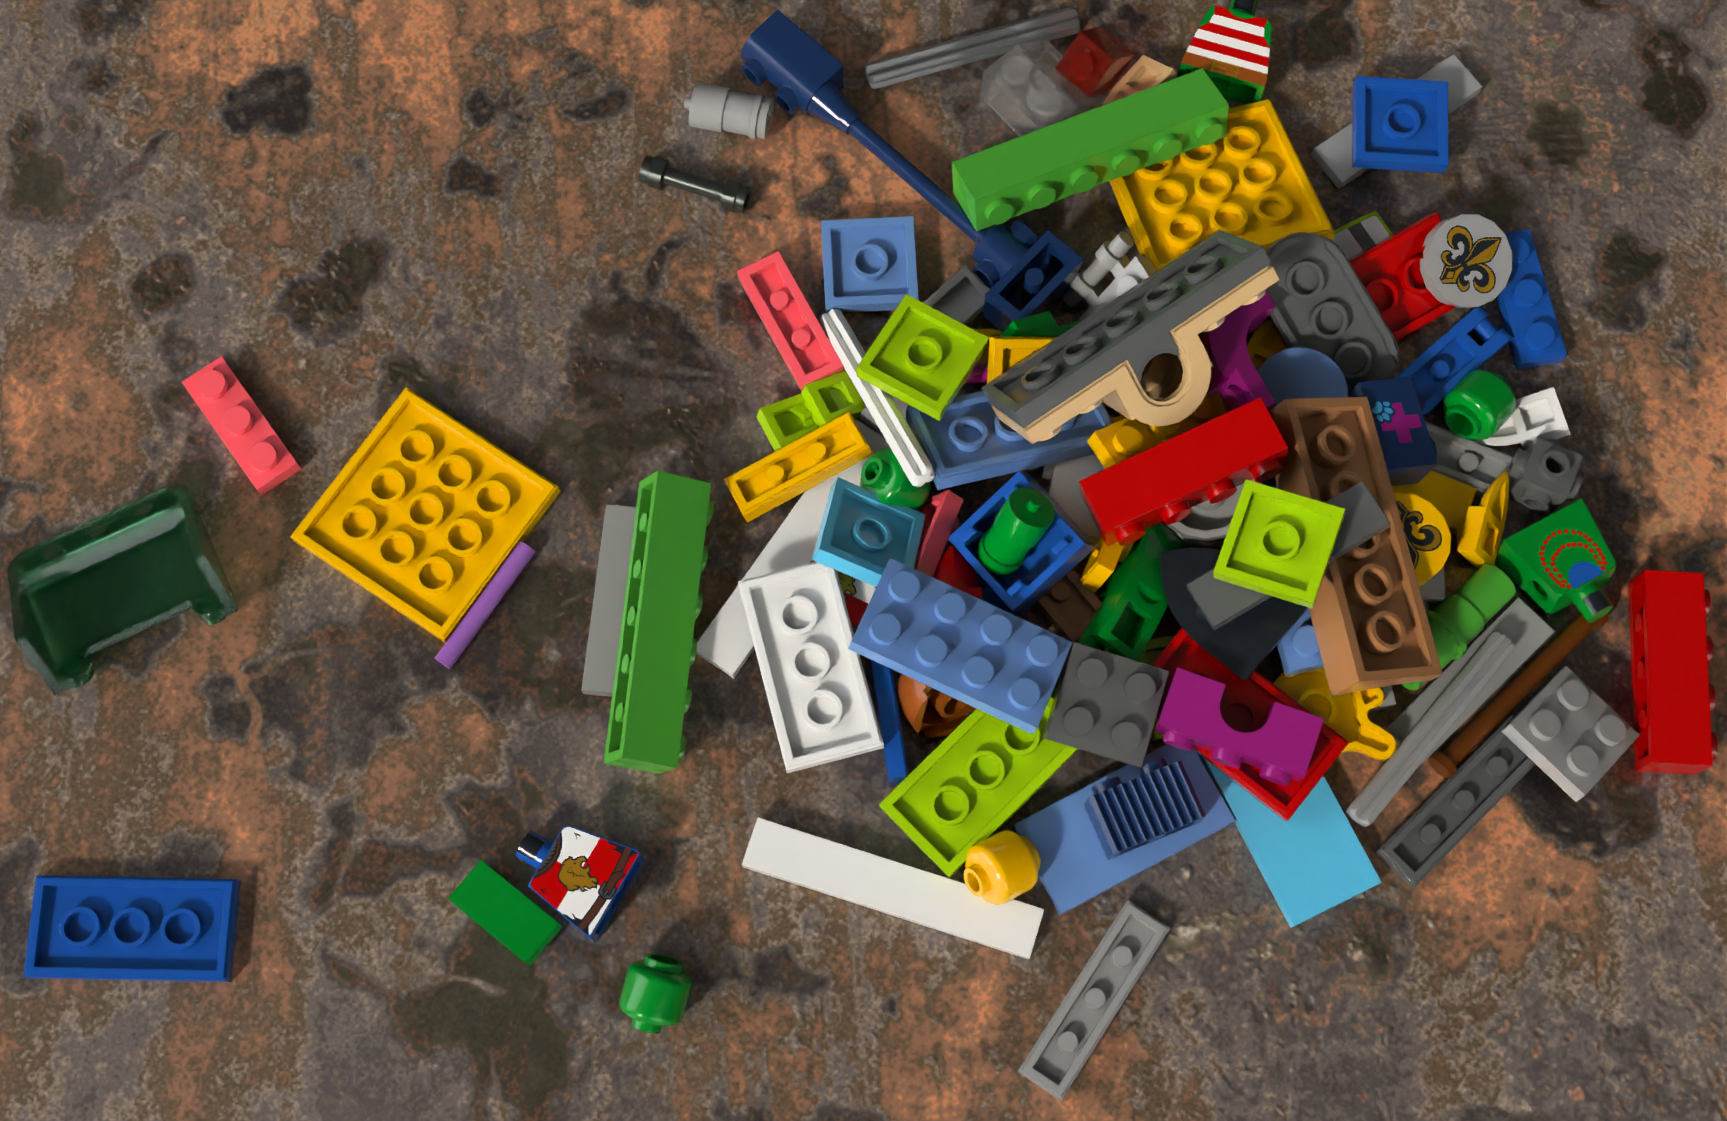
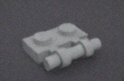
M1121 231L1112 241H1105L1096 251V259L1086 270L1081 269V272L1078 273L1070 284L1071 287L1063 296V301L1071 308H1077L1084 299L1089 305V308L1078 320L1088 318L1157 272L1148 257L1135 256L1130 262L1126 253L1134 245V241L1127 233ZM1111 271L1115 279L1104 290L1100 281Z

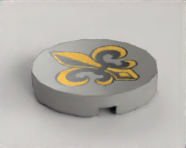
M1479 214L1456 215L1439 222L1426 235L1423 246L1425 248L1423 258H1420V272L1426 288L1438 301L1448 306L1453 305L1460 308L1479 307L1493 301L1506 287L1512 272V250L1505 233L1494 221Z

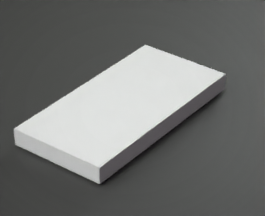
M812 562L737 581L786 772L791 773L883 749L884 743L860 654L848 649L854 637V632L837 570L818 562Z

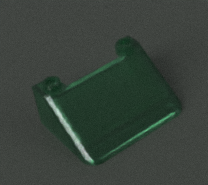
M180 484L159 489L26 549L10 562L7 569L14 638L54 695L69 688L80 687L90 681L94 675L91 654L189 609H193L197 617L207 625L217 624L228 615L238 611L234 593L193 497L187 487Z

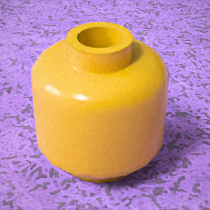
M1008 830L998 832L969 848L965 861V883L972 894L980 896L986 902L994 905L1007 903L1031 890L1036 884L1041 864L1039 853L1027 837Z

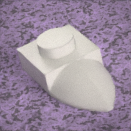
M1552 387L1516 399L1514 413L1494 435L1484 440H1471L1489 446H1507L1521 443L1523 450H1526L1537 437L1541 439H1559L1571 434L1555 389Z

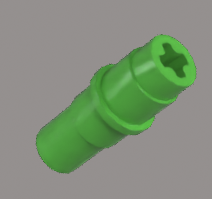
M1484 564L1455 593L1449 594L1432 611H1426L1441 669L1451 660H1459L1467 652V645L1484 629V625L1515 596L1516 589L1513 582L1496 566ZM1426 681L1401 685L1409 690L1416 691Z

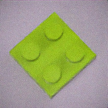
M906 294L857 366V377L940 421L987 350L989 338Z
M1246 479L1213 571L1214 578L1313 609L1345 516V509Z

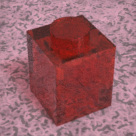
M1100 26L1080 31L1055 69L1090 97L1110 91L1135 53Z

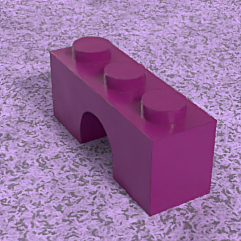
M1177 667L1154 730L1164 734L1162 740L1164 743L1186 751H1191L1193 745L1212 751V760L1229 767L1240 768L1242 762L1261 769L1260 777L1281 785L1288 786L1290 780L1299 782L1305 777L1324 718L1274 702L1268 710L1262 728L1248 733L1236 731L1225 723L1220 712V701L1226 684Z

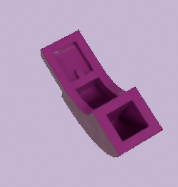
M1267 291L1258 301L1249 305H1241L1226 315L1225 321L1219 327L1198 334L1213 365L1206 395L1218 391L1227 412L1260 397L1268 411L1276 404L1252 363L1246 344L1247 334L1257 331L1276 307Z

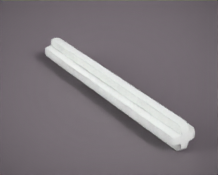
M831 309L828 313L822 314L819 318L822 329L909 481L916 487H921L925 482L932 481L935 477L932 464L892 396L857 377L856 368L866 352L843 313L839 309Z

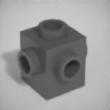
M1537 437L1525 451L1518 449L1510 463L1508 475L1513 477L1514 481L1509 491V498L1522 503L1530 509L1550 515L1566 499L1572 501L1575 498L1584 476L1577 472L1583 455L1571 451L1570 447L1562 441Z

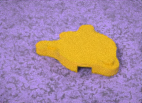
M1324 668L1286 676L1284 671L1273 683L1313 715L1324 718L1323 722L1349 742L1341 753L1358 752L1380 761L1389 759L1395 753L1397 746L1395 738L1368 718L1369 710L1379 707L1384 702L1385 695L1380 687L1331 697Z

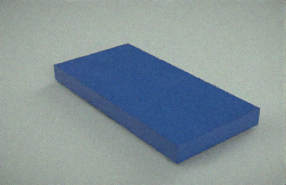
M36 875L23 977L29 979L231 982L241 881L237 879Z

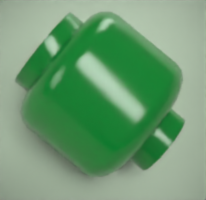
M1478 369L1468 372L1447 393L1442 407L1445 422L1455 435L1464 439L1484 440L1494 435L1511 417L1515 410L1516 401L1514 392L1503 376L1491 371Z
M886 448L875 453L864 464L861 471L860 487L876 493L882 503L907 506L917 511L924 506L930 496L931 481L925 482L921 487L913 486L891 448Z
M646 953L643 960L634 961L629 965L619 999V1007L627 1016L633 1018L631 1023L633 1028L647 1033L658 1034L661 1033L662 1026H673L681 1022L692 986L690 975L683 970V962L662 954Z

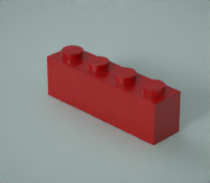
M1260 397L1080 480L1081 496L1106 546L1108 547L1116 542L1123 546L1137 541L1146 534L1145 529L1163 521L1164 524L1169 525L1184 519L1192 512L1191 508L1207 500L1214 504L1229 498L1237 491L1236 487L1244 484L1246 479H1254L1255 482L1260 483L1273 478L1282 471V466L1286 464L1288 447Z
M1644 570L1628 582L1633 727L1640 734L1634 741L1635 772L1696 775L1713 766V761L1718 751V740L1716 734L1711 732L1710 713L1714 709L1716 700L1715 689L1712 684H1709L1708 665L1713 657V642L1706 633V617L1709 615L1711 608L1710 592L1704 589V573Z

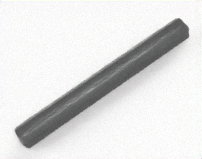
M1069 7L869 62L865 65L866 79L871 89H878L1070 36L1080 31V18L1076 9Z

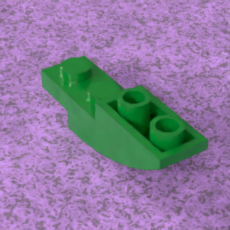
M1160 522L1145 529L1146 534L1134 542L1125 560L1119 563L1099 594L1104 601L1077 643L1138 661L1168 606L1162 584L1161 552L1188 548L1189 545Z

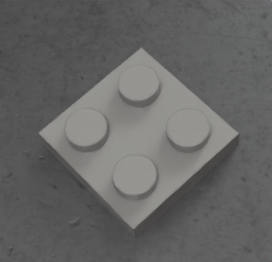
M1567 666L1558 671L1501 731L1575 802L1583 798L1640 736L1638 732Z

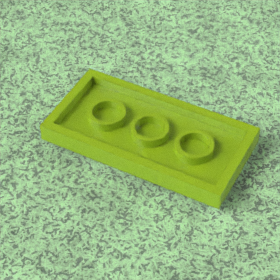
M1051 696L1038 728L1033 734L979 709H975L879 804V807L948 878L965 863L967 852L971 846L994 835L1079 750L1043 739L1054 701Z

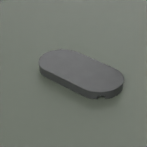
M1307 232L1285 235L1268 246L1265 251L1271 261L1270 266H1273L1279 278V281L1266 289L1276 306L1268 316V319L1287 349L1309 348L1328 356L1342 371L1347 383L1348 394L1358 382L1394 379L1395 376L1393 375L1399 360L1397 342L1343 250L1334 241L1315 233Z

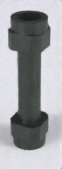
M646 155L639 172V181L648 184L649 187L662 190L665 185L705 196L721 201V208L731 212L738 211L744 213L751 197L752 187L743 184L742 181L728 178L726 184L672 168L670 167L669 159L659 156L652 157Z

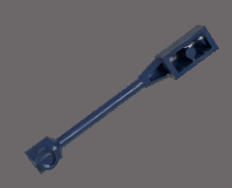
M778 9L746 40L741 51V58L745 61L741 65V69L747 79L756 86H760L766 80L778 89L773 94L775 101L786 113L793 114L800 108L806 115H813L843 133L852 135L975 242L972 259L977 264L973 267V272L989 288H992L1039 240L1026 224L1015 220L1008 227L1002 223L976 232L959 203L862 121L861 115L840 91L844 88L843 65Z

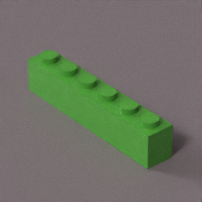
M1202 68L953 161V194L976 232L992 225H999L1013 217L1034 209L1044 208L1055 201L1076 193L1086 192L1097 185L1119 177L1128 176L1147 166L1170 160L1176 155L1203 145L1212 144L1218 139L1226 137L1229 104Z
M659 470L639 482L603 764L659 774L678 768V763L684 756L686 738L682 734L684 714L689 709L692 697L691 688L687 686L689 668L693 664L697 653V641L693 638L695 620L701 612L703 603L702 593L699 592L700 575L708 559V548L704 545L705 532L712 519L714 509L713 501L709 500L711 483Z

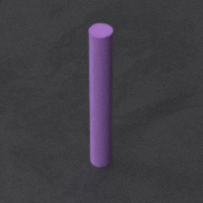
M522 541L517 544L435 656V660L448 669L452 668L536 553L530 546Z

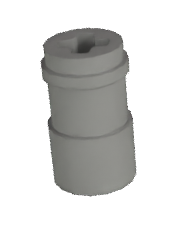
M697 82L693 89L692 97L685 98L684 108L689 109L690 127L719 133L726 131L746 135L750 139L757 140L758 138L767 139L773 117L774 99L766 98L763 94L751 95L732 91L728 87Z

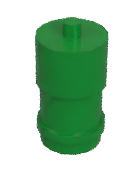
M1025 487L1015 489L995 516L994 524L983 534L979 542L978 558L986 569L998 575H1008L1020 568L1026 560L1028 551L1039 542L1054 520L1055 511L1049 499L1041 492Z

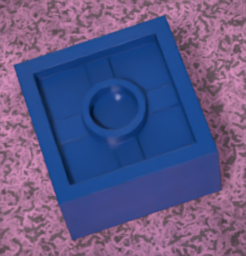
M1018 471L948 538L1014 612H1026L1096 547L1032 475ZM1025 487L1037 490L1046 496L1053 505L1055 511L1053 522L1039 542L1028 551L1026 560L1019 569L1008 575H998L990 572L978 558L977 550L981 537L992 527L995 516L1015 489Z

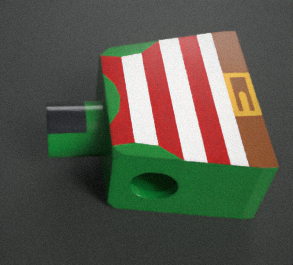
M1231 0L1229 8L1217 5L1210 6L1183 56L1178 77L1203 68L1225 99L1244 105L1260 101L1267 82L1272 23L1268 19L1255 16L1258 5L1257 0Z

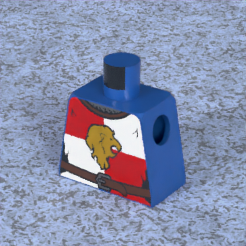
M565 825L561 829L554 842L549 841L532 830L529 831L521 841L516 852V857L537 868L528 887L595 943L645 862L642 854L635 849L569 825Z

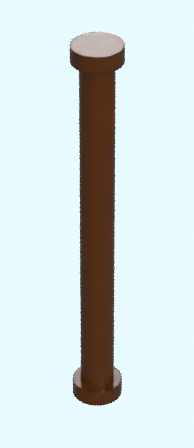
M1579 611V615L1442 752L1435 751L1428 758L1430 766L1446 779L1451 778L1457 772L1456 765L1594 628H1602L1609 620L1608 615L1606 614L1600 619L1588 623Z

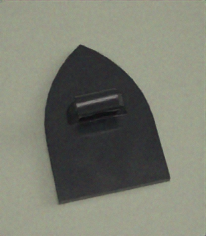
M1192 547L1161 552L1162 584L1166 599L1177 622L1195 643L1244 682L1248 680L1308 609V607L1272 596L1214 631L1188 591L1187 584L1214 569L1221 550Z

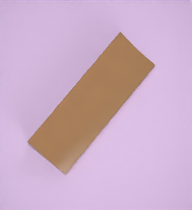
M1337 397L1283 400L1269 411L1288 447L1286 464L1282 466V471L1275 476L1278 489L1326 503L1362 481L1390 521L1389 528L1328 563L1313 609L1309 608L1331 697L1397 684L1430 681L1443 675L1368 398Z

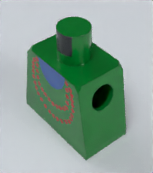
M1582 499L1503 540L1495 562L1546 613L1554 614L1574 603L1586 621L1591 623L1606 615L1613 608L1612 603L1600 588L1605 586L1616 569V562Z

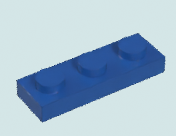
M1530 229L1507 232L1505 235L1512 250V272L1506 287L1496 297L1504 328L1514 337L1509 342L1516 370L1560 363L1566 358L1567 353Z

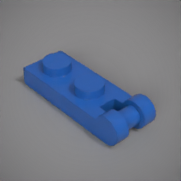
M1482 306L1475 307L1395 377L1412 378L1416 394L1420 396L1423 402V417L1444 400L1447 393L1468 372L1480 369L1514 338L1504 327L1499 330L1487 319L1490 314ZM1474 332L1484 344L1480 347L1469 334Z

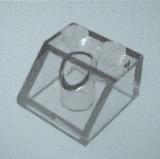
M1048 40L1017 44L983 72L981 98L1019 137L1103 105L1106 99Z

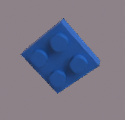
M1356 76L1352 84V167L1444 173L1449 165L1448 82Z

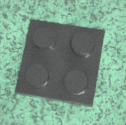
M1073 642L1063 666L1043 739L1142 768L1169 671Z

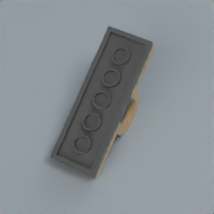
M1219 230L981 389L989 403L993 405L992 408L998 419L1032 444L1054 437L1061 431L1064 423L1078 414L1088 413L1096 409L1102 402L1130 420L1136 418L1140 422L1151 426L1175 424L1187 418L1199 407L1209 388L1211 367L1213 365L1198 334L1219 327L1225 321V316L1241 305H1249L1261 299L1266 293L1265 289L1279 281V278L1273 266H1270L1271 261L1263 246ZM1183 371L1182 381L1178 389H1176L1170 396H1168L1176 387Z

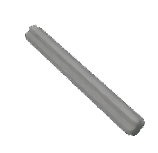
M1499 631L1489 635L1396 748L1393 756L1387 759L1347 808L1348 815L1356 823L1367 827L1374 822L1513 652L1515 645L1511 639Z

